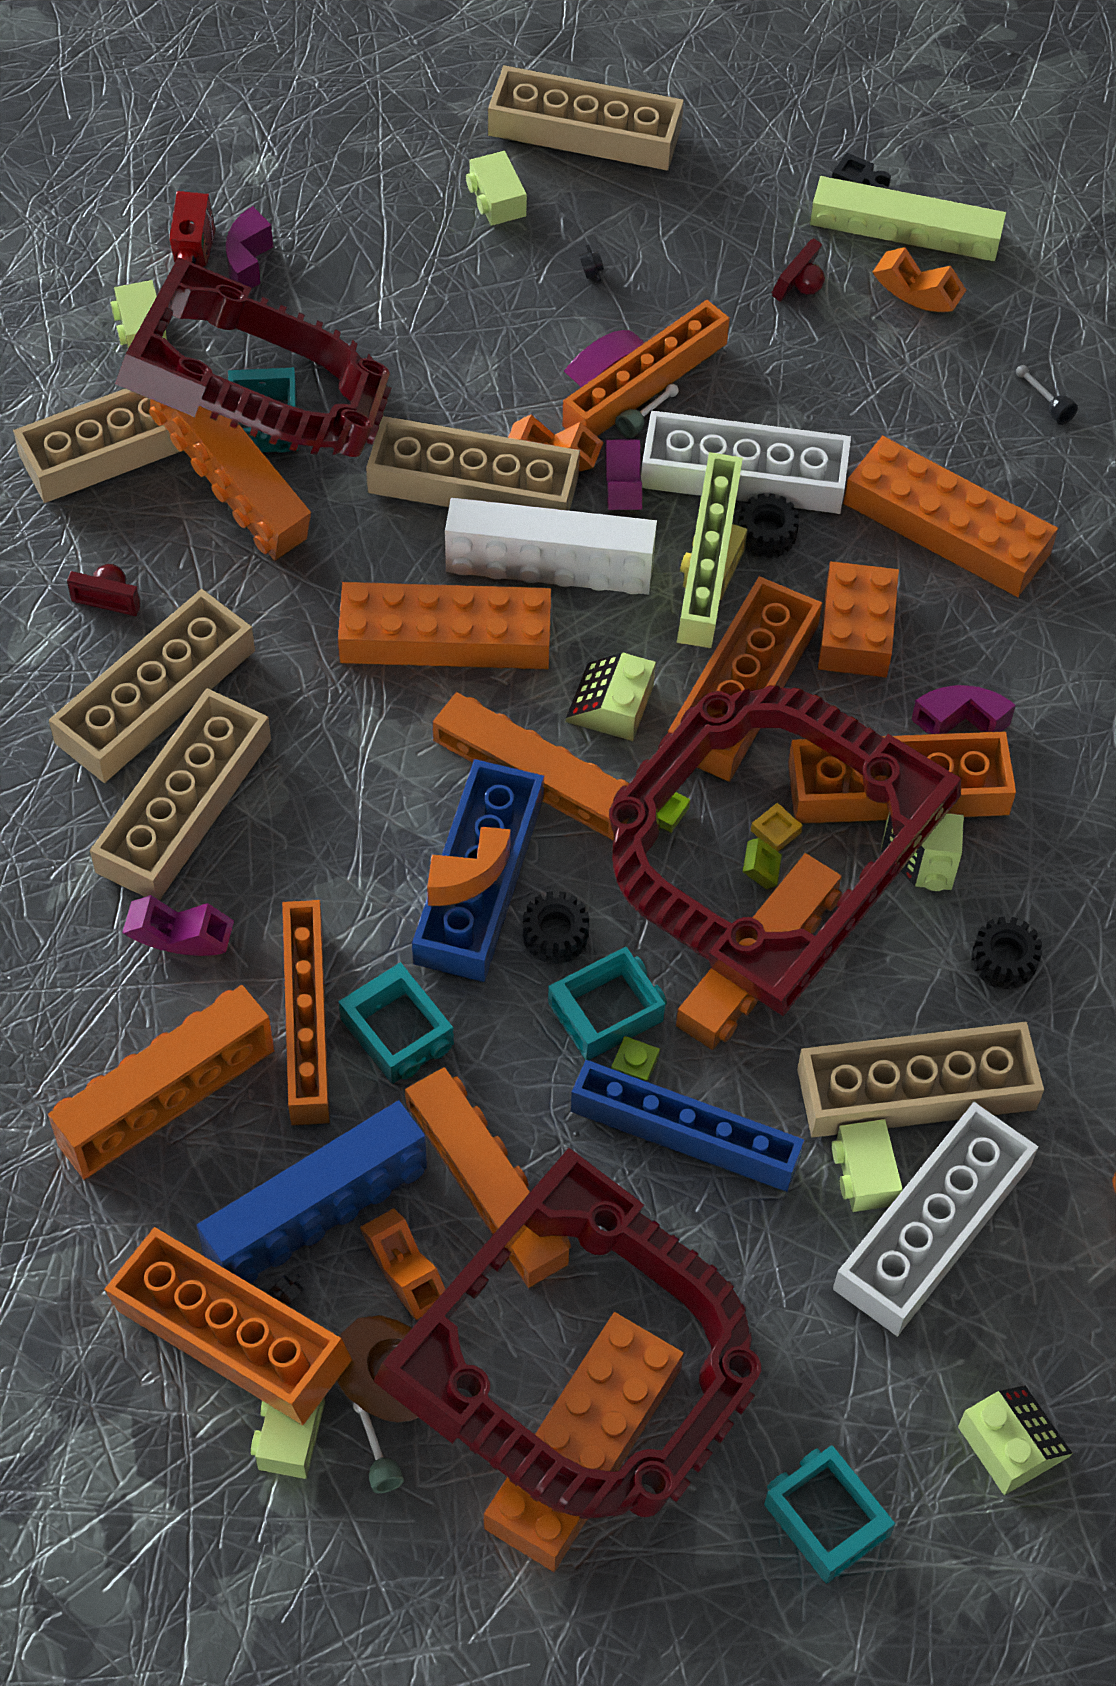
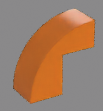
M906 247L887 251L872 272L877 280L893 295L910 305L928 311H953L966 292V288L952 266L921 272Z
M531 414L515 422L508 438L580 450L579 471L594 467L604 443L581 422L554 435Z
M481 827L477 859L432 855L427 885L428 906L457 904L477 896L490 887L502 873L509 858L511 829Z
M393 1208L364 1224L360 1229L390 1286L408 1312L417 1320L427 1312L446 1289L437 1268L419 1252L405 1218Z

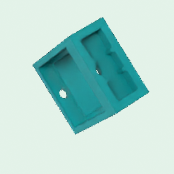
M294 367L228 370L229 381L274 400L288 399V405L297 408ZM243 428L261 452L292 451L289 450L291 442L278 439L276 445L269 443L270 435L258 431L256 437L249 435L251 428Z
M626 946L549 985L548 988L549 1006L585 1060H591L621 1044L624 1036L633 1038L664 1021L665 1005H667L664 992L658 985H652L647 977V970L643 961L638 956L633 957ZM622 975L644 1009L597 1033L575 999Z
M401 962L338 1001L341 1021L391 1084H394L401 1078L408 1079L418 1072L421 1065L432 1058L439 1059L443 1057L454 1045L453 1026ZM406 993L434 1029L395 1055H392L365 1019Z
M833 1445L823 1452L818 1448L811 1451L800 1461L799 1465L801 1468L789 1476L787 1472H784L772 1480L767 1486L769 1491L764 1506L825 1584H828L889 1538L896 1524ZM827 1467L870 1519L869 1523L829 1553L785 1499Z

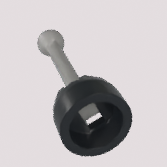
M1020 365L1017 367V376L1025 378L1050 402L1049 414L1059 425L1068 423L1076 415L1078 405L1071 398L1062 395L1054 397L1029 374L1027 366Z

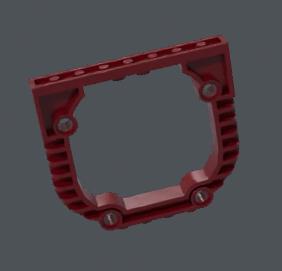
M178 257L125 354L115 382L116 385L195 417L199 406L212 411L210 419L216 421L218 416L222 415L232 419L229 427L236 429L238 423L251 427L249 434L256 437L258 431L270 435L269 443L276 445L278 439L291 442L289 450L296 451L298 445L313 446L310 454L317 455L320 447H332L334 449L332 455L341 453L349 457H359L366 443L373 444L392 387L386 385L390 375V371L386 366L373 360L370 354H368L367 358L362 359L356 352L358 344L352 340L349 346L339 338L341 332L337 329L331 334L322 329L323 322L317 320L316 325L303 321L305 315L300 312L296 318L286 314L287 307L283 305L280 306L279 310L267 306L269 299L262 297L260 302L250 299L248 297L252 289L251 287ZM172 316L179 319L208 321L213 326L223 330H241L323 366L340 380L338 385L339 391L350 400V404H336L331 408L330 413L306 411L284 404L213 374L208 365L197 359L185 357L162 336Z
M770 685L764 689L751 692L750 689H744L731 696L722 691H714L705 695L695 707L687 709L681 719V724L676 730L664 736L659 744L658 751L650 760L646 759L640 764L635 778L628 786L624 785L617 791L609 809V819L615 837L612 856L615 878L627 902L642 917L710 961L711 968L784 1016L961 797V778L892 735L887 734L885 738L880 736L875 730L862 725L857 719L841 712L836 706L830 705L817 695L804 692L803 689L780 688V686ZM715 714H725L720 718L712 717ZM753 728H781L807 739L863 775L866 796L877 803H886L890 812L893 835L896 837L875 863L870 861L864 867L859 877L860 881L853 890L847 889L842 894L837 903V910L816 936L803 928L784 932H765L763 925L752 917H742L731 923L667 882L649 864L646 853L659 836L658 812L712 749L724 750L735 746ZM880 775L889 777L884 781L874 779ZM628 818L636 819V821L630 824L622 823ZM746 938L756 940L755 943L749 946L739 944L740 941Z
M568 1148L382 1362L373 1382L452 1444L457 1438L470 1447L469 1450L474 1454H479L488 1461L493 1469H498L507 1476L512 1484L518 1485L531 1495L530 1498L552 1508L554 1512L579 1516L581 1519L607 1516H612L613 1518L630 1510L637 1516L650 1517L657 1514L669 1498L677 1503L691 1484V1481L685 1478L690 1469L692 1468L699 1473L713 1454L707 1448L713 1439L720 1444L734 1425L728 1418L734 1410L742 1415L753 1400L755 1394L750 1391V1388L761 1373V1362L758 1356L749 1349L752 1342V1332L749 1334V1326L745 1314L746 1308L743 1303L741 1304L733 1290L734 1286L730 1281L727 1282L717 1272V1268L713 1264L709 1265L698 1257L699 1254L693 1249L689 1250L681 1244L679 1238L675 1235H669L660 1228L659 1223L655 1220L651 1221L640 1213L644 1207L642 1202L572 1149ZM598 1226L605 1228L607 1231L600 1229ZM527 1227L539 1237H576L580 1245L587 1252L594 1255H604L610 1251L617 1253L682 1302L701 1322L711 1345L712 1351L703 1362L699 1371V1385L704 1394L662 1450L646 1449L638 1451L625 1462L619 1471L611 1472L588 1469L560 1455L487 1396L490 1391V1381L487 1374L481 1368L465 1363L459 1343L458 1327L448 1320L468 1296H471L473 1299L478 1297L489 1282V1279L485 1276L492 1268L497 1272L501 1270L512 1255V1252L508 1249ZM731 1370L736 1371L741 1377L734 1375ZM458 1389L467 1390L472 1397L462 1395ZM642 1484L652 1487L656 1494L646 1491Z

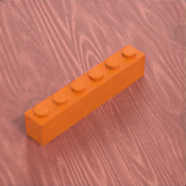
M705 300L564 399L562 426L567 429L581 422L592 433L599 436L615 424L616 417L628 409H637L669 384H672L724 347L728 340L730 318L709 300Z
M458 692L452 696L433 720L434 742L472 763L474 759L544 775V803L614 841L615 837L609 819V809L617 791L622 786L629 785L627 781L613 778L604 773L597 765L580 760L573 756L568 749L549 743L537 732L526 730L516 725L506 715L496 714L483 707L475 698H467ZM630 818L625 819L622 823L626 824Z
M805 853L752 918L758 920L763 925L765 932H784L803 928L813 935L820 925L822 913L826 909L831 911L842 896V892L839 891L842 875ZM746 938L740 941L739 944L749 946L755 943L756 940ZM711 968L678 1008L676 1027L711 1050H714L721 1040L727 1042L736 1030L738 1018L742 1013L748 1015L757 1004L758 999Z
M320 900L282 902L288 1107L291 1126L330 1123L323 926Z
M443 1067L405 1089L406 1106L493 1235L530 1193L527 1188L529 1182L519 1166L513 1168L507 1159L508 1151L500 1137L497 1135L492 1137L486 1126H488V1123L481 1109L478 1106L472 1108L466 1099L468 1094L462 1081L457 1076L452 1078L447 1069ZM527 1227L508 1249L512 1252L509 1260L526 1286L530 1288L568 1265L571 1244L567 1236L539 1237Z

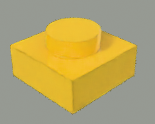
M776 803L751 824V832L779 852L802 833L803 825L781 805Z

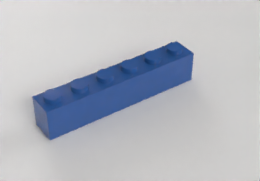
M585 1060L571 1092L570 1112L786 1192H788L801 1158L804 1139L589 1060Z

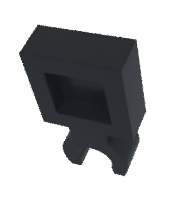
M849 153L844 155L832 173V178L880 188H884V186L889 187L891 181L889 173L885 171L875 172L873 171V163Z

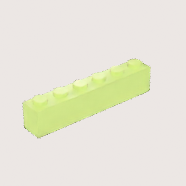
M820 176L813 201L810 225L995 261L1006 212Z
M709 452L677 643L712 648L743 457Z

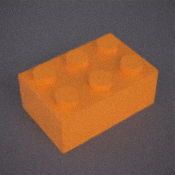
M830 561L825 589L818 670L887 678L893 647L899 569Z

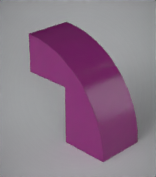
M253 206L234 221L226 238L229 277L251 288L261 284L259 262L255 257L273 248L272 226Z
M629 330L609 333L594 341L580 352L564 372L580 387H583L645 342Z
M605 439L608 510H642L640 440Z
M967 685L947 686L930 691L915 701L911 720L927 734H947L965 718L981 732H1002L1011 724L1016 705L1004 696L984 688Z
M152 895L131 901L122 933L142 944L163 951L183 955L210 956L226 953L234 920L208 903L176 912Z

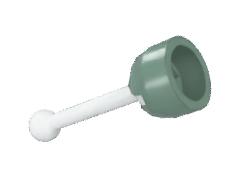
M669 384L662 395L641 411L628 409L622 412L615 419L618 431L626 438L631 439L643 429L644 416L668 397L676 396L679 392L678 386Z
M354 1403L353 1408L361 1416L376 1460L371 1465L369 1471V1481L374 1493H386L395 1490L404 1482L401 1469L396 1461L383 1457L368 1412Z

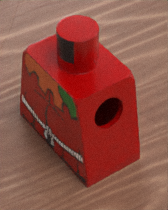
M177 191L170 230V245L174 262L180 257L204 267L208 263L216 230L209 194Z

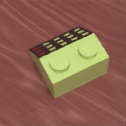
M622 652L587 663L567 714L566 722L633 741L654 686L656 662Z
M890 812L881 844L882 853L896 837L893 835ZM946 814L903 867L901 872L914 886L926 887L931 891L952 890L962 855L964 815Z
M1026 1385L997 1391L964 1411L958 1428L1004 1496L1073 1454Z

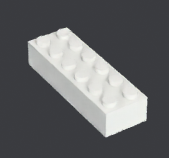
M651 410L642 461V488L702 496L709 452L743 457L736 497L737 501L748 502V499L751 497L758 499V494L764 493L765 497H769V494L772 493L775 494L777 499L781 496L785 497L786 503L792 502L794 508L840 514L851 436Z
M451 498L445 527L446 572L458 575L486 576L493 579L522 580L527 583L557 584L562 587H584L597 591L611 590L628 594L649 595L657 520Z
M973 1102L838 1270L833 1290L898 1337L1031 1167L1039 1146Z

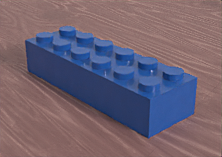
M474 759L442 856L477 859L481 827L511 829L509 858L497 880L485 891L469 900L452 905L428 906L427 897L412 941L413 965L485 982L544 799V775Z
M399 1100L196 1224L204 1257L246 1282L253 1283L260 1272L270 1266L277 1267L282 1265L291 1257L292 1252L304 1245L311 1246L324 1237L327 1230L337 1224L344 1225L349 1223L358 1215L359 1210L371 1203L378 1204L384 1201L394 1188L404 1182L410 1184L421 1177L427 1168L425 1134Z

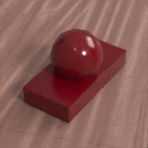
M813 238L805 245L779 276L773 288L772 297L781 302L794 286L806 295L815 294L822 289L825 283L824 271L819 265L813 263L823 244Z
M105 564L98 567L93 576L73 571L68 576L67 584L72 602L137 616L140 609L137 586L126 584L125 573L114 564Z

